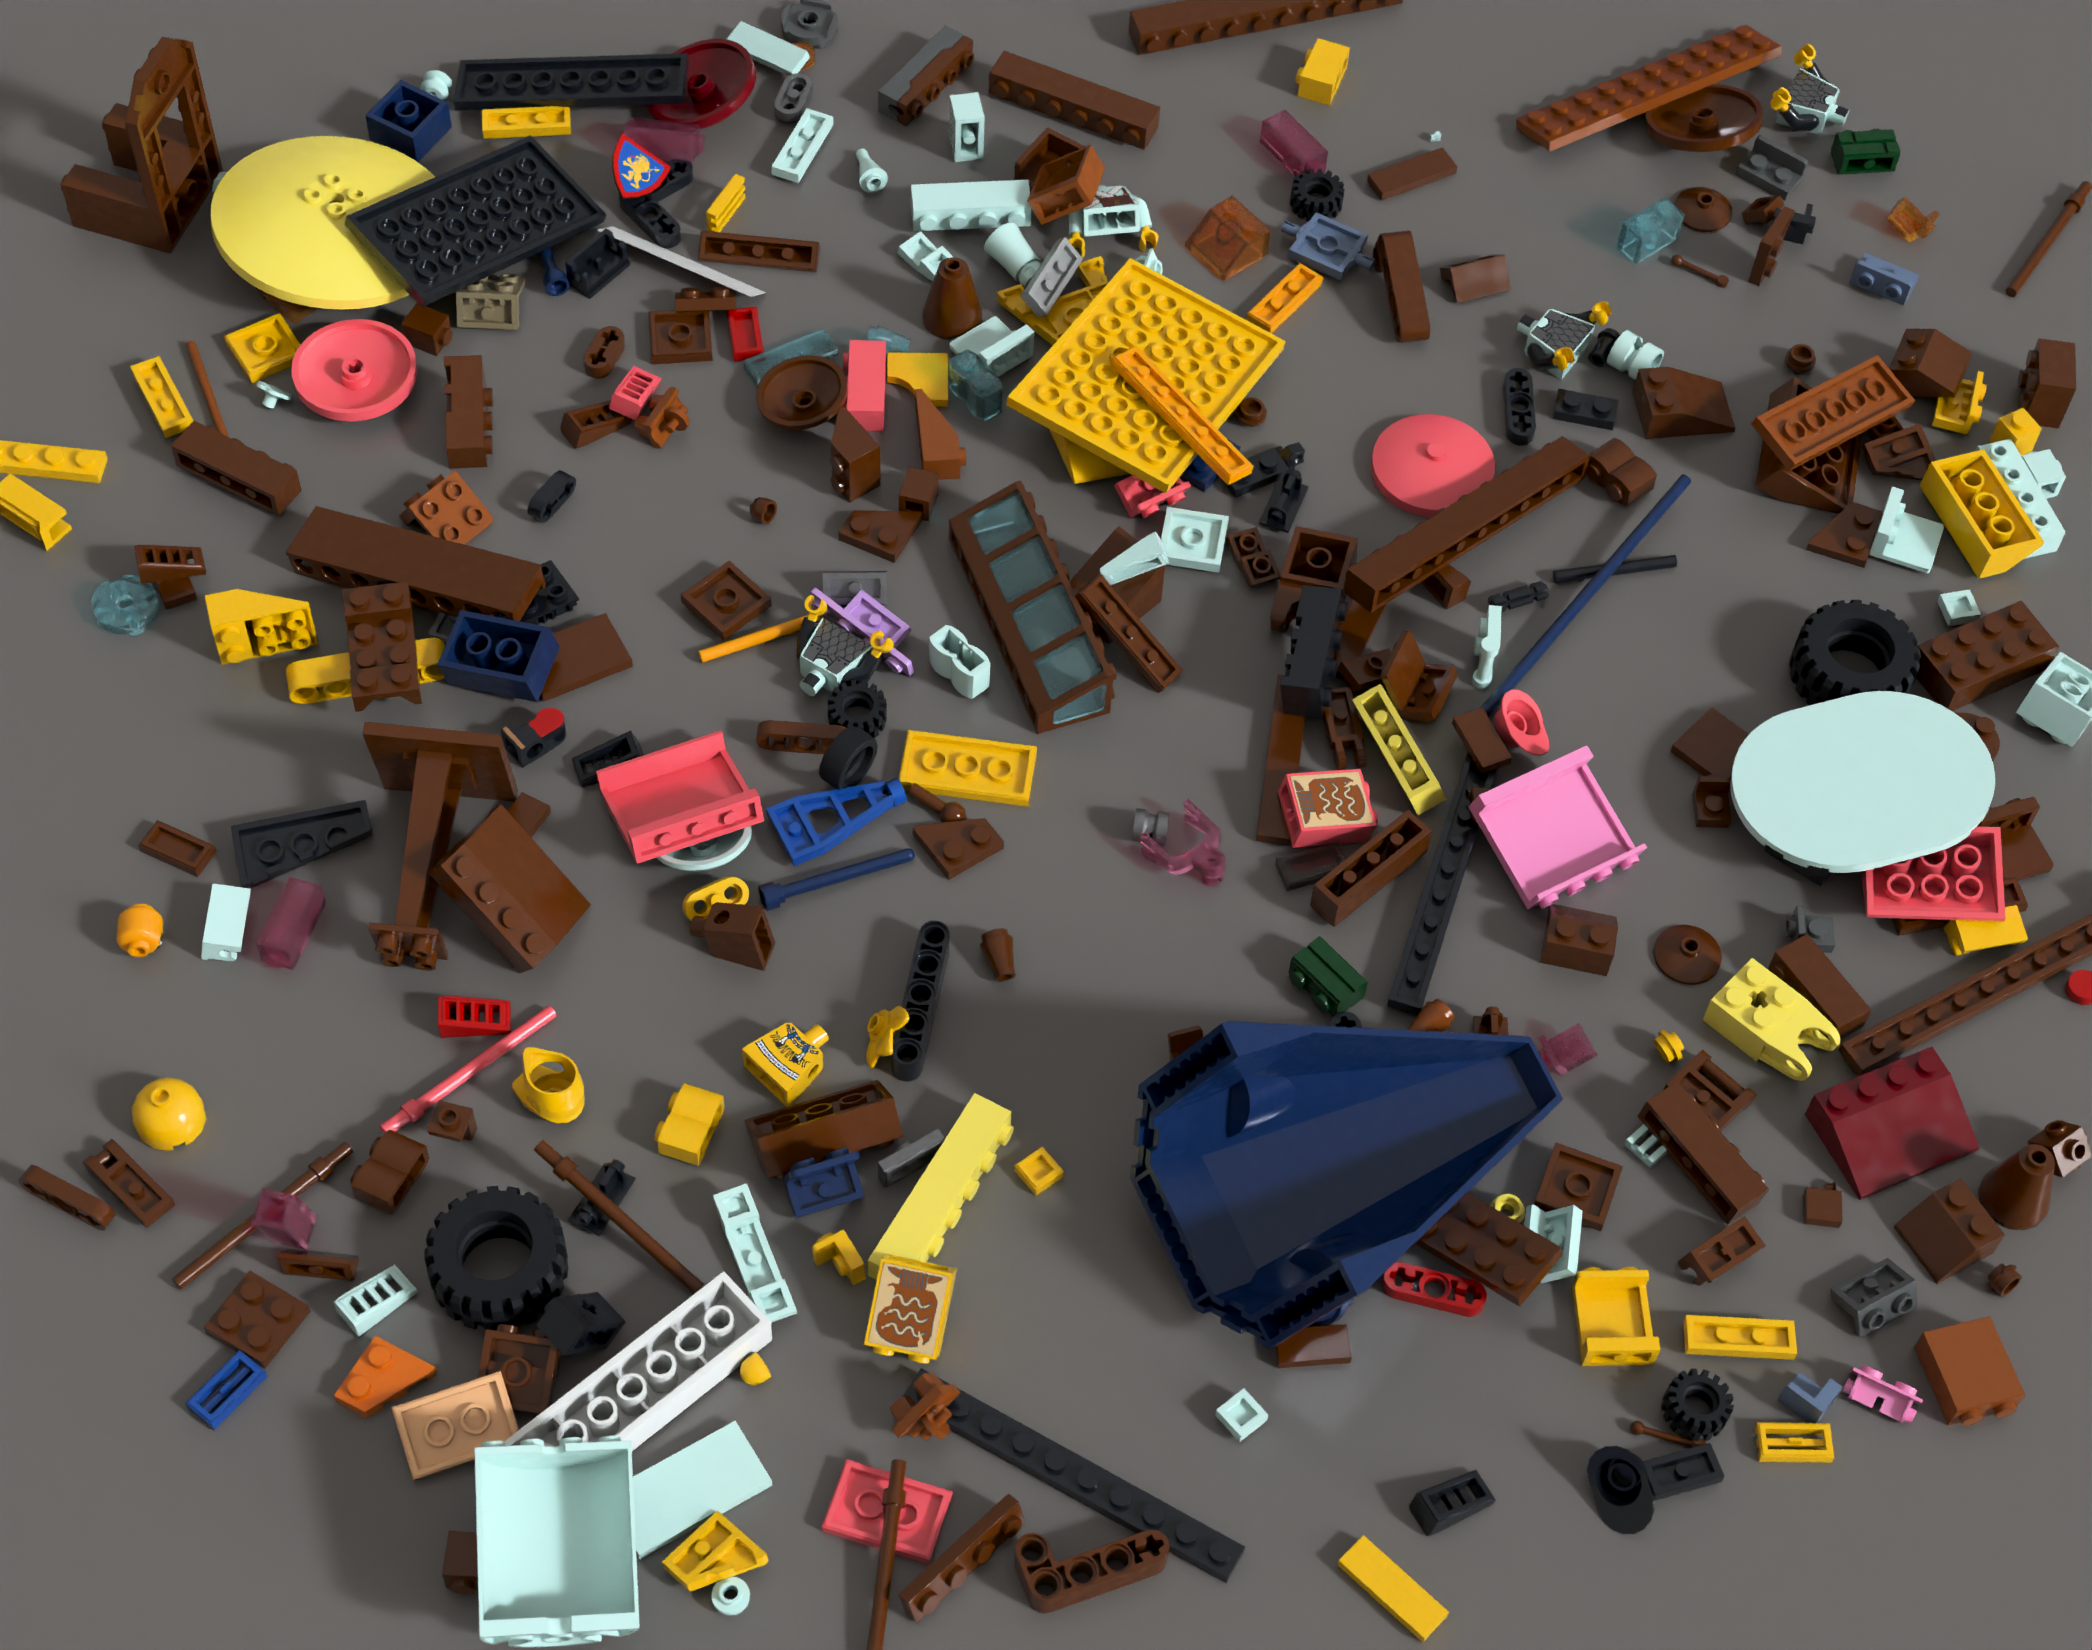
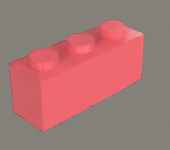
M850 340L849 352H843V371H848V376H845L848 384V394L842 407H845L866 431H884L886 341Z

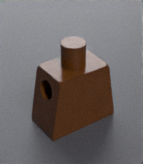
M716 902L712 905L707 918L694 916L690 924L691 936L705 938L710 953L714 957L754 969L765 970L774 948L775 940L762 906Z

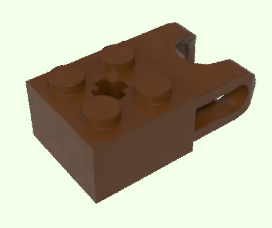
M1299 526L1295 527L1271 610L1270 630L1284 633L1287 631L1290 623L1296 619L1303 585L1342 589V599L1345 602V575L1347 569L1357 561L1358 538Z

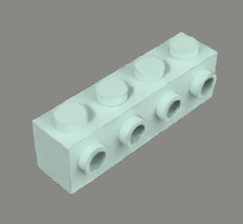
M1029 180L912 184L911 212L913 231L999 228L1007 223H1015L1018 227L1031 226V207L1027 202L1030 195Z
M2007 439L1978 446L1976 451L1985 450L2044 540L2043 546L2026 558L2057 551L2066 532L2013 441Z

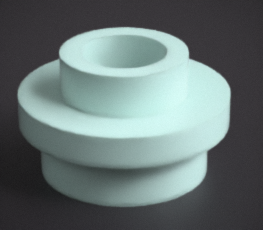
M733 1576L717 1582L711 1594L714 1607L725 1615L739 1614L748 1606L750 1601L748 1585L742 1579ZM727 1590H735L738 1595L734 1599L729 1600L723 1596Z

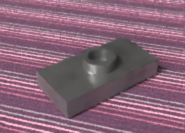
M936 1129L915 1142L908 1141L902 1144L895 1153L878 1162V1179L884 1188L893 1185L931 1162L945 1140L940 1130Z

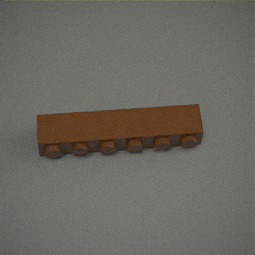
M1003 51L989 72L990 94L1145 150L1159 126V106L1007 51Z

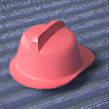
M1520 690L1506 692L1502 698L1501 707L1494 716V727L1500 738L1508 747H1521L1526 752L1538 756L1546 754L1550 747L1549 739L1539 707L1528 694Z

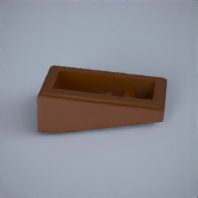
M609 400L565 412L560 429L573 448L576 449L631 424L632 419L609 409L611 402ZM610 412L614 418L611 419L607 413Z
M134 546L141 584L206 574L201 547ZM194 559L195 564H188L187 560Z
M1447 564L1436 573L1421 581V583L1446 609H1449L1466 599L1471 581L1464 574Z

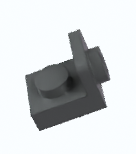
M1796 906L1792 917H1787L1785 933L1786 937H1791V942L1808 934L1822 952H1833L1835 947L1833 917L1805 916L1804 906Z

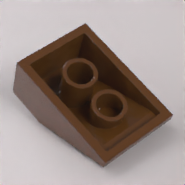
M1672 367L1643 368L1638 370L1632 394L1646 439L1730 433L1735 431V425L1720 381Z

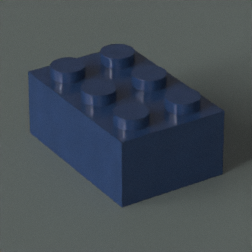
M460 610L437 666L449 685L538 702L560 646L549 627Z

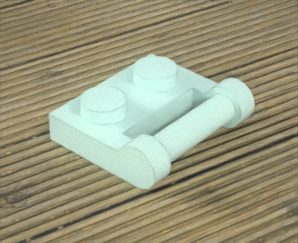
M1489 605L1486 618L1480 617L1478 636L1475 637L1474 655L1479 656V667L1473 674L1472 684L1480 690L1487 689L1491 684L1494 657L1499 653L1501 643L1502 606Z

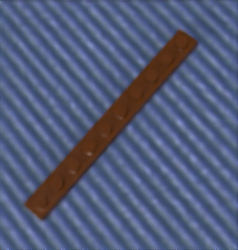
M2092 914L1841 1043L1838 1051L1856 1074L1861 1076L2092 955Z

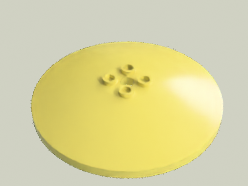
M310 136L281 141L251 153L235 164L224 175L215 190L211 203L212 236L223 259L240 277L263 292L279 299L309 307L340 310L361 309L391 303L410 294L344 225L346 216L430 180L435 176L420 163L405 154L366 140L339 136Z

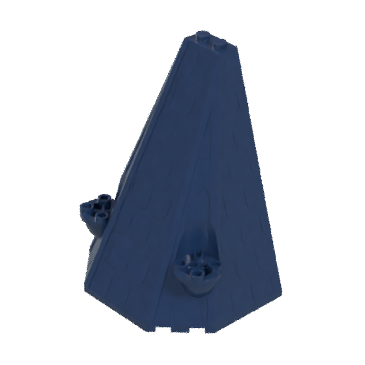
M1228 1021L1220 1024L1139 1084L1137 1098L1143 1100L1142 1117L1135 1119L1133 1145L1139 1147L1138 1164L1131 1166L1130 1179L1193 1309L1202 1314L1211 1312L1221 1317V1324L1239 1334L1249 1332L1258 1337V1344L1269 1349L1281 1344L1311 1324L1326 1326L1340 1320L1345 1314L1347 1307L1353 1304L1355 1297L1364 1293L1469 1192L1490 1169L1542 1121L1563 1098L1531 1037Z

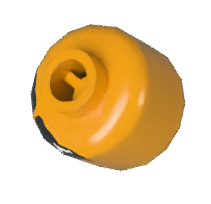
M134 904L120 913L117 920L116 942L118 946L134 957H144L149 953L155 952L160 948L163 938L164 922L161 914L147 904Z

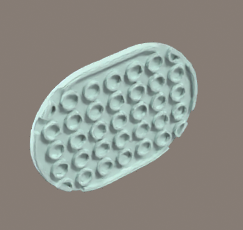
M1871 691L1790 710L1760 724L1747 736L1736 754L1730 787L1733 804L1739 818L1752 836L1763 846L1768 845L1784 855L1783 859L1806 868L1810 865L1829 869V872L1851 873L1871 870L1932 854L1954 846L1967 838L1971 831L1983 821L1989 810L1995 790V771L1991 755L1980 736L1966 721L1951 710L1929 699L1912 694L1893 691Z

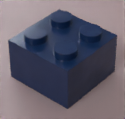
M399 80L365 115L370 141L399 151L417 162L452 128L448 102L402 80Z

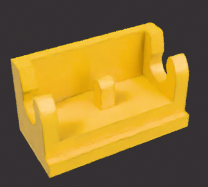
M2017 905L2005 907L2006 919L2004 922L1950 920L1943 929L1945 934H1947L1954 955L1958 956L1970 951L2008 944L2013 946L2025 943L2028 937Z

